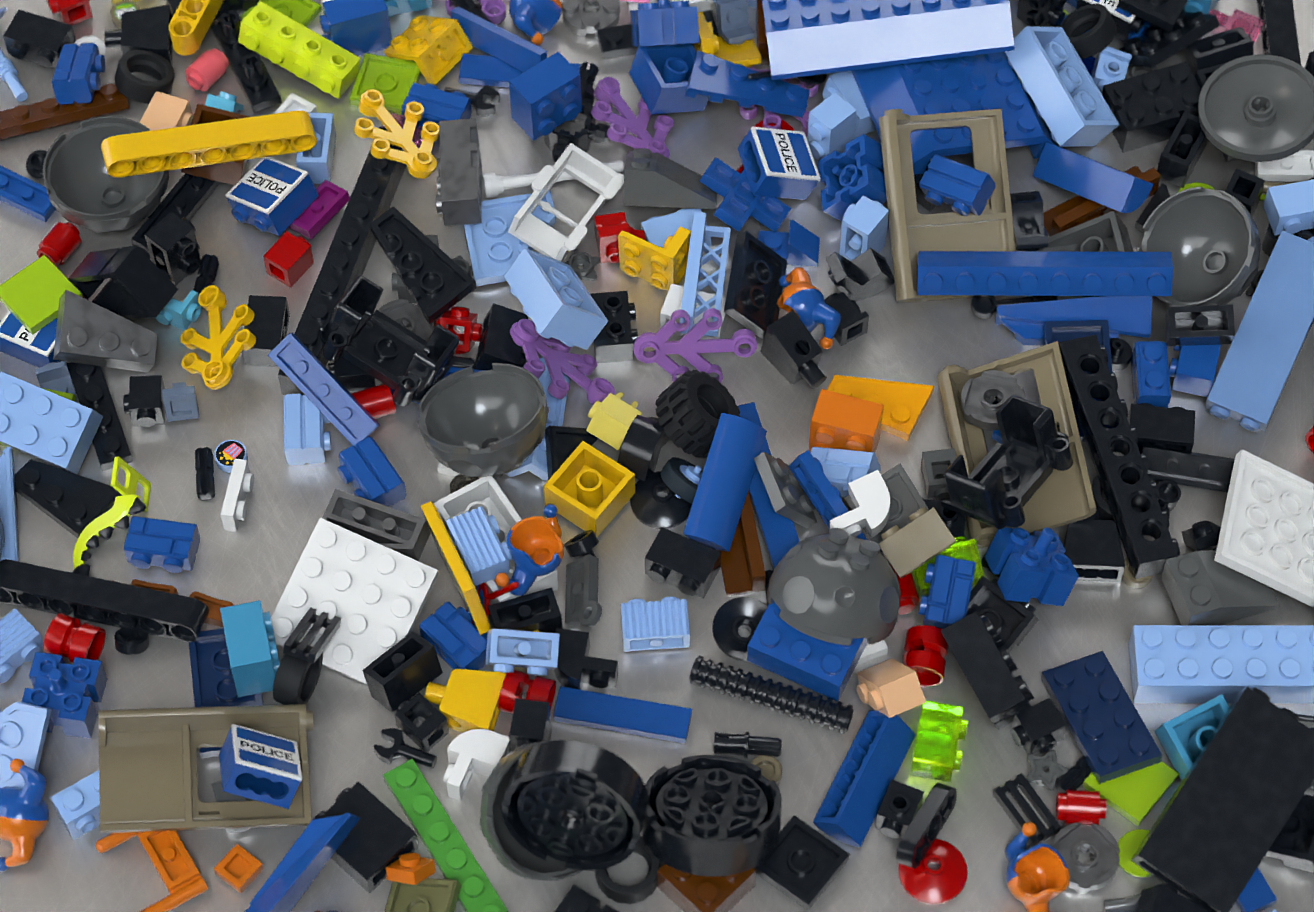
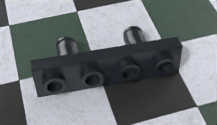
M237 10L228 11V14L223 13L220 17L214 18L210 28L224 55L227 57L229 65L253 112L256 113L282 103L281 96L259 53L246 48L238 42L242 20Z

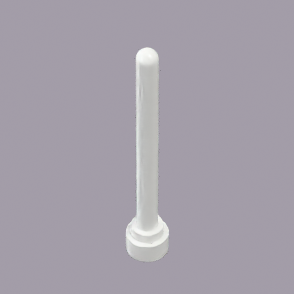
M614 161L603 164L616 173H623L626 162ZM564 171L556 182L574 180L575 178ZM540 172L502 177L501 175H495V173L482 174L485 198L498 197V193H504L505 189L531 186Z

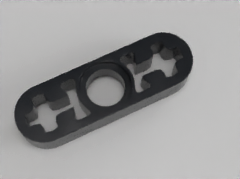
M936 783L899 842L896 852L897 863L914 869L920 865L955 806L957 798L956 788L942 783Z

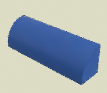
M1048 142L1044 145L1033 176L1121 213H1130L1138 209L1145 202L1153 187V184Z
M721 413L683 532L689 539L715 550L729 552L756 468L753 458L760 454L767 433L764 428L747 419Z
M868 711L813 820V823L828 836L842 843L861 847L879 811L891 780H894L916 736L898 715L889 718L879 711Z

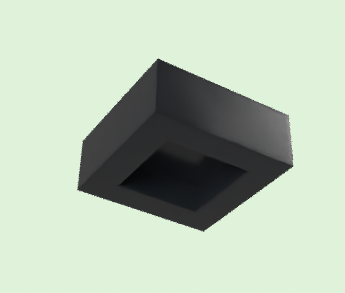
M1210 521L1194 523L1192 528L1181 531L1184 544L1195 551L1218 545L1221 527Z

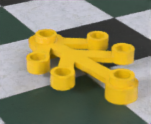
M375 89L367 90L361 95L358 108L365 116L377 117L387 131L374 127L370 119L362 117L356 120L354 133L360 138L374 139L370 153L375 158H386L406 164L409 173L416 178L423 179L429 177L437 167V160L431 154L434 142L439 138V125L435 122H425L421 130L423 140L418 149L413 143L412 138L417 122L422 119L423 105L415 101L407 103L404 112L406 119L402 129L384 107L385 101L381 92ZM390 144L401 147L404 152L390 148Z
M209 285L200 292L198 303L208 312L210 339L202 336L194 328H188L181 334L180 341L188 349L198 348L209 353L211 360L207 363L196 353L191 352L184 356L181 365L190 374H196L197 372L202 374L205 385L212 390H218L229 383L233 374L232 365L242 350L247 351L256 343V336L248 329H241L237 332L240 326L250 324L255 314L246 304L237 306L233 311L232 318L222 331L221 311L224 310L227 304L226 295L217 286ZM235 335L234 343L224 355V349Z

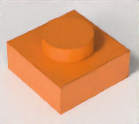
M238 844L214 868L215 874L240 894L264 870L263 864Z
M417 853L403 854L397 861L386 867L388 881L411 885L418 884L436 872L434 859L420 857Z

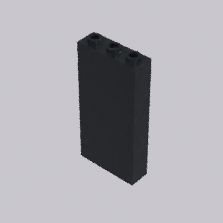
M1248 686L1237 695L1131 859L1132 862L1164 884L1176 888L1183 897L1202 903L1209 912H1230L1314 779V727L1308 728L1298 721L1299 717L1293 711L1284 707L1280 709L1269 701L1270 697L1257 688L1251 689Z

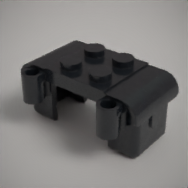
M359 276L340 298L332 314L319 329V337L325 344L322 351L323 356L332 362L338 361L343 357L394 390L393 401L399 406H407L411 401L420 403L429 389L445 376L458 358L457 356L453 357L459 344V338L437 323L427 342L377 309L375 311L384 289L366 277Z
M1013 395L996 412L1002 444L997 442L969 476L963 455H959L944 473L951 502L943 500L941 502L942 506L997 529H1002L1006 525L1013 528L1023 525L1026 520L1023 510L1024 505L1051 475L1053 470L1065 471L1073 465L1069 438L1066 434L1057 431L1052 409Z

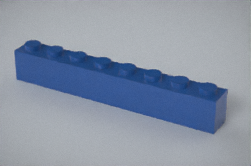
M918 252V295L1172 296L1173 262L1171 252Z

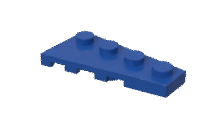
M697 50L685 97L695 98L697 94L709 96V101L722 103L723 99L738 101V106L750 108L754 105H761L768 112L803 117L807 108L810 90L780 79L772 80L771 77L749 80V74L759 72Z

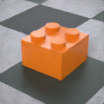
M821 389L811 419L810 453L812 447L876 452L880 439L884 405Z

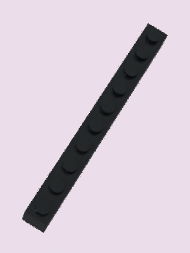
M379 126V129H383V130H386V131H387L386 128ZM390 144V148L404 152L401 147ZM370 151L295 331L298 339L325 367L328 360L324 358L322 353L325 344L319 337V329L332 314L337 302L355 279L363 275L376 243V238L370 229V223L389 210L407 166L406 164L386 158H375ZM280 369L278 378L282 395L299 393L304 395Z

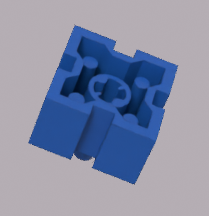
M657 0V3L638 4V10L630 11L632 46L699 43L697 6L689 7V1L669 2V0Z
M865 134L845 144V152L840 153L835 150L818 161L820 181L826 184V188L821 190L822 210L841 222L847 208L852 203L856 204L862 196L872 201H878L881 204L887 202L882 147L880 143Z
M1018 527L998 529L985 555L992 574L1000 575L997 584L1005 600L1029 603L1031 598H1038L1040 604L1064 606L1079 577L1071 560L1064 554L1066 550L1058 534L1050 528H1043L1042 532L1034 531L1032 535L1025 529Z
M36 652L29 673L34 688H25L21 702L52 709L47 733H52L54 726H60L65 735L91 739L98 716L93 702L101 703L107 683V676L102 662L75 657L73 665L65 664L62 655Z

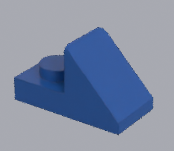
M790 220L789 232L759 230L758 240L788 261L787 265L818 267L820 238L796 221Z

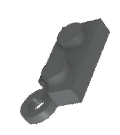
M590 554L566 565L565 623L572 627H577L581 624L593 627L602 615V606L598 603L599 558Z

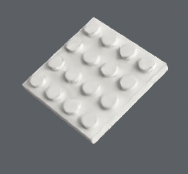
M1243 449L1235 455L1214 561L1314 608V484Z
M319 518L271 616L276 644L284 648V643L310 607L317 609L316 615L319 616L322 612L329 613L328 619L330 620L335 616L340 617L339 629L322 652V665L367 685L362 670L412 632L440 572L435 568ZM313 623L311 624V626L309 627V629L307 630V632L304 634V636L302 637V639L299 641L300 643H301V641L304 639V637L306 636V634L308 633V631L311 629V627L313 626ZM325 627L321 628L309 646L313 647L325 631Z

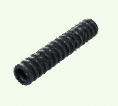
M703 656L696 658L693 663L689 677L690 683L693 685L700 683V687L705 688L709 686L710 690L714 692L718 689L720 694L723 695L728 692L732 698H735L737 695L740 696L741 701L749 699L750 704L754 705L758 702L762 708L767 705L772 711L779 709L781 714L788 712L790 717L794 718L797 715L802 721L805 718L809 719L811 724L819 722L820 727L824 728L825 725H828L830 730L834 731L837 728L841 734H844L845 731L847 732L854 712L852 705L848 704L845 707L843 702L838 701L836 704L833 703L831 698H828L826 701L823 700L822 695L818 694L817 697H814L810 691L805 694L801 688H798L796 691L793 690L791 685L784 687L782 682L775 684L773 679L763 680L761 675H758L756 678L753 677L752 672L744 674L743 669L739 668L735 671L733 666L729 665L726 668L721 662L714 664L712 659L705 661Z

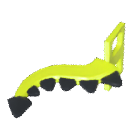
M119 456L114 457L110 486L123 496L115 497L113 507L90 522L80 534L73 551L74 570L72 573L89 576L90 565L84 564L92 556L87 551L88 548L95 549L99 546V536L109 540L114 528L128 529L129 517L131 515L148 511L151 483ZM119 467L126 473L125 487L118 482ZM137 482L144 487L143 502L136 495Z

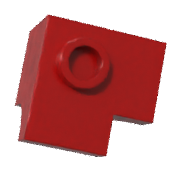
M625 212L594 216L595 238L600 264L609 262L619 263L618 235L621 231L646 241L644 230H637L629 226L626 221Z

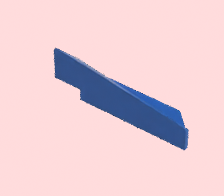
M1094 296L999 305L996 309L995 324L998 326L1004 325L1015 334V339L1022 345H1045L1044 323L1050 321L1108 320L1110 339L1119 338L1118 334L1150 338L1152 296Z
M348 812L344 815L313 819L250 902L251 906L245 912H290L359 821L360 817Z

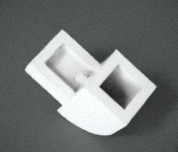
M876 470L848 483V493L856 508L830 520V529L840 528L847 531L850 536L856 537L862 532L861 528L866 527L871 538L882 531L889 518L890 494L879 470Z
M473 729L458 735L447 748L450 764L444 776V783L447 784L448 797L461 801L474 772L489 777L501 758L511 753L509 737L486 729Z

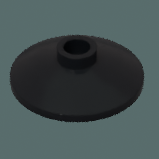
M661 471L653 472L645 481L639 480L635 484V494L630 499L631 509L636 518L643 524L656 529H661V527L669 529L682 524L688 519L692 504L682 498H677L675 493L662 480ZM667 493L668 495L665 497H660L657 494Z
M738 597L727 601L718 609L713 619L712 633L717 646L722 652L733 659L747 661V646L768 607L765 603L750 597ZM746 629L749 631L750 636L741 637L738 630Z

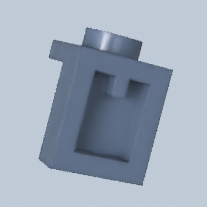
M716 0L717 32L728 44H742L746 40L755 38V31L749 26L748 0Z
M66 361L51 362L35 369L40 388L71 393L76 396Z

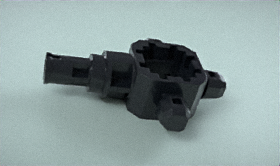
M583 62L580 65L582 112L576 118L570 120V122L575 123L584 121V129L581 128L580 132L575 131L574 135H570V131L560 129V132H556V128H554L550 134L544 136L545 144L552 150L554 162L559 159L570 143L587 153L592 139H595V142H610L606 134L609 125L600 122L596 124V119L591 114L595 100L592 87L599 72L598 67L593 63L590 64L588 70V62Z

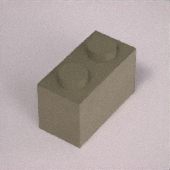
M925 506L908 517L911 521L909 524L901 529L898 525H895L881 535L883 541L878 545L901 579L957 543L934 507L929 511Z

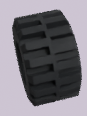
M698 370L685 372L658 396L659 398L655 403L659 424L664 428V433L685 453L692 454L697 458L701 456L703 458L708 457L721 413L740 417L739 407L736 405L733 396L728 392V389L715 377H711L708 373L699 372Z

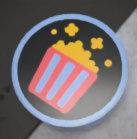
M237 440L223 441L216 447L214 452L218 468L227 473H231L234 459L248 461L245 446Z

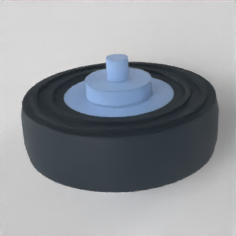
M672 457L662 468L661 478L675 493L677 498H682L693 504L703 472L702 467L699 465L695 466L684 459Z

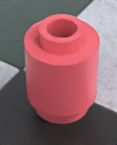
M215 48L203 52L185 70L187 83L195 90L207 91L226 73L229 66L227 57Z

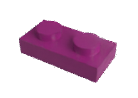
M324 180L316 188L319 196L301 213L289 228L312 239L349 201L350 196L347 190Z

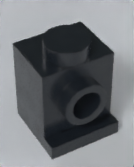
M844 292L831 294L825 299V303L841 315V323L834 335L841 346L867 333L869 315L866 311L861 313L858 304L854 300L850 301Z
M420 693L412 699L403 701L394 714L396 726L418 745L422 751L428 752L449 733L447 718Z

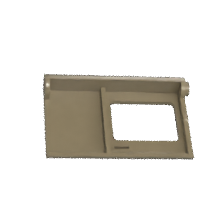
M902 109L884 111L885 116L879 118L887 208L889 210L888 218L896 300L898 303L973 298L974 295H918V252L1016 251L1002 109L913 116L903 114ZM967 127L971 133L974 168L988 173L996 183V187L990 199L987 200L982 214L979 216L970 212L968 216L960 215L957 212L920 214L917 209L910 133L918 130Z
M1058 341L970 370H966L959 365H949L943 368L938 374L937 380L951 448L955 449L956 458L959 455H963L968 476L988 454L984 430L967 423L964 419V413L961 408V392L963 386L970 378L973 377L974 380L982 376V372L997 370L1013 376L1029 370L1034 371L1041 405L1052 409L1057 431L1059 429L1060 433L1066 434L1069 438L1073 460L1072 467L1065 471L1053 470L1051 475L1024 505L1023 510L1026 520L1018 528L1025 529L1032 535L1034 531L1042 532L1043 528H1057L1086 519L1095 514L1096 505ZM966 516L971 545L978 549L989 548L998 529Z
M306 704L98 710L100 833L308 826L312 821L307 731H313V711H306ZM232 724L296 741L302 780L289 809L260 801L201 802L198 798L197 750L208 747H222Z

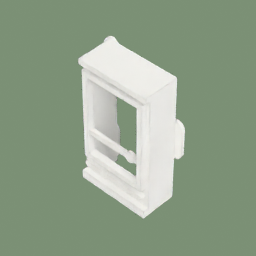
M570 143L553 166H544L531 184L534 191L514 216L508 232L542 255L563 262L569 251H574L585 237L587 227L594 219V216L598 214L607 200L612 199L622 187L624 175L616 173ZM564 171L600 194L579 224L551 207L550 203L542 201ZM538 205L541 206L542 210L549 211L575 229L567 238L532 215Z

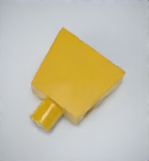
M454 669L451 671L447 686L429 682L424 697L430 703L440 705L439 711L447 718L449 728L460 733L473 729H486L494 732L500 714L498 709L499 697L506 673Z

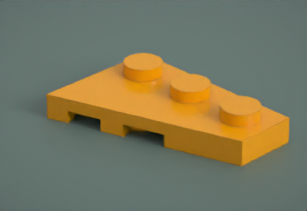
M834 375L827 390L883 404L881 430L908 441L934 392V386Z

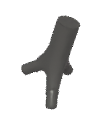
M1141 892L1131 897L1104 900L1105 912H1135Z

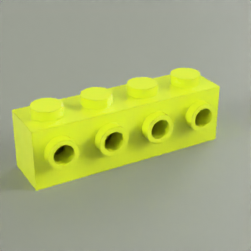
M260 1L241 21L239 43L266 57L272 63L278 64L292 72L297 77L313 84L323 92L339 99L356 80L361 58Z

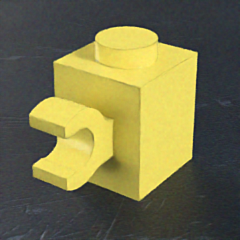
M621 392L616 395L609 393L602 402L597 400L587 415L591 418V421L586 431L616 450L622 447L626 433L637 415H642V412L636 409L638 405L636 401L629 405L621 400L624 395Z

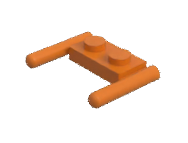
M175 830L111 833L98 840L95 844L96 850L99 853H105L136 835L138 836L139 841L170 893L169 896L140 912H169L209 890Z

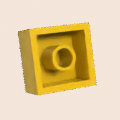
M582 441L543 486L545 506L548 504L555 505L559 515L584 531L593 530L598 538L635 494V473Z

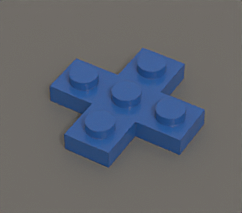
M716 157L699 180L710 190L724 198L714 216L738 232L744 226L749 216H752L772 231H777L791 210L789 206L776 197L753 195L745 169L740 174Z

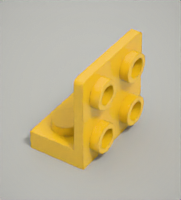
M698 12L699 43H693L696 52L698 50L712 54L726 61L743 65L746 68L762 63L761 55L754 39L746 40L742 44H728L721 36L713 35L712 23L706 21L703 12Z
M420 15L410 22V26L402 34L397 35L391 40L384 53L386 57L415 61L427 83L436 85L462 59V54H467L473 46L457 19Z
M680 226L674 236L670 235L667 238L663 248L630 233L621 231L618 235L620 269L631 277H639L650 282L658 289L669 291L671 283L679 285L686 275L691 231Z

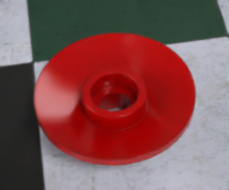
M935 839L917 868L914 869L899 864L898 874L901 885L911 897L926 904H942L951 901L961 893L967 881L968 869L965 858L955 846L944 840ZM932 862L937 863L940 869L931 870L928 864Z

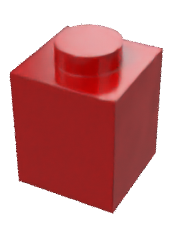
M288 231L263 256L266 273L289 288L314 263L309 242L301 236L296 237Z

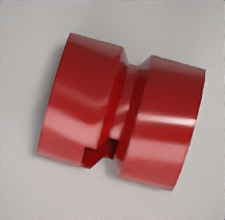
M59 613L54 617L47 629L43 649L47 654L67 657L71 663H74L75 657L98 661L105 645L106 632L105 629L86 622L81 625L80 620Z
M917 625L910 627L906 633L904 647L906 654L903 655L902 664L916 671L920 686L923 687L937 686L944 680L946 665L944 658L947 656L948 643L941 633L942 629L934 626Z
M514 670L513 673H507L500 692L499 711L513 714L515 699H523V692L527 693L526 700L549 702L551 711L556 691V681L536 676L532 680L529 674Z

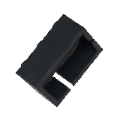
M1187 62L1103 85L1102 96L1119 123V126L1112 133L1123 153L1169 140L1180 121V114L1184 113V111L1199 117L1198 104L1202 89Z
M137 245L122 247L121 249L114 248L89 252L68 278L86 299L93 295L105 279L111 278L92 302L128 320L157 317L179 290L171 282L170 275L164 270L159 269L150 260L149 253Z
M977 611L941 630L986 714L998 730L1013 722L1016 713L1031 707L1029 701L1034 699V696L1021 675L1014 676L1013 672L1018 670L1005 646L998 647L997 643L1002 641L988 616L982 619Z

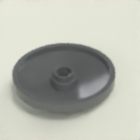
M1249 55L1232 60L1218 68L1207 79L1200 92L1198 104L1200 126L1207 139L1216 148L1237 159L1251 162H1269L1291 156L1303 149L1314 138V77L1298 63L1275 55Z

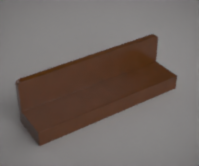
M1137 166L1124 171L1127 174L1153 184L1147 198L1153 196L1158 190L1161 175L1154 167L1143 173ZM1077 195L1043 213L1044 226L1047 234L1053 236L1109 212L1115 211L1116 214L1120 212Z
M749 490L729 552L718 550L721 552V571L727 596L765 591L766 573Z

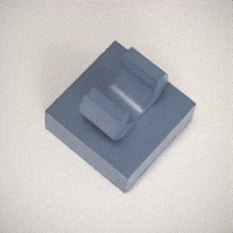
M178 382L172 384L173 388L162 389L167 422L199 418V408L194 386L186 387V382Z

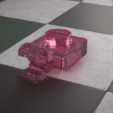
M1211 9L1209 13L1210 15L1217 16L1220 27L1225 28V31L1241 26L1253 40V46L1265 22L1261 18L1237 9L1234 10L1232 17L1214 9Z

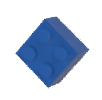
M691 43L638 47L629 75L651 114L705 110L709 96L697 94L695 98L685 97L693 60L697 53Z
M559 51L509 81L512 119L532 141L550 134L554 128L566 121L573 120L582 112L580 74Z

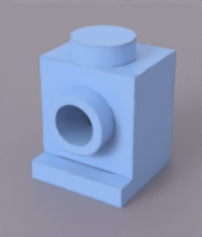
M1108 46L1098 54L1094 61L1091 77L1101 94L1103 85L1125 79L1132 55Z

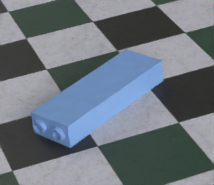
M1283 230L1281 231L1206 400V408L1210 409V413L1215 417L1227 420L1228 417L1240 421V426L1253 432H1257L1258 429L1266 431L1314 322L1313 242Z

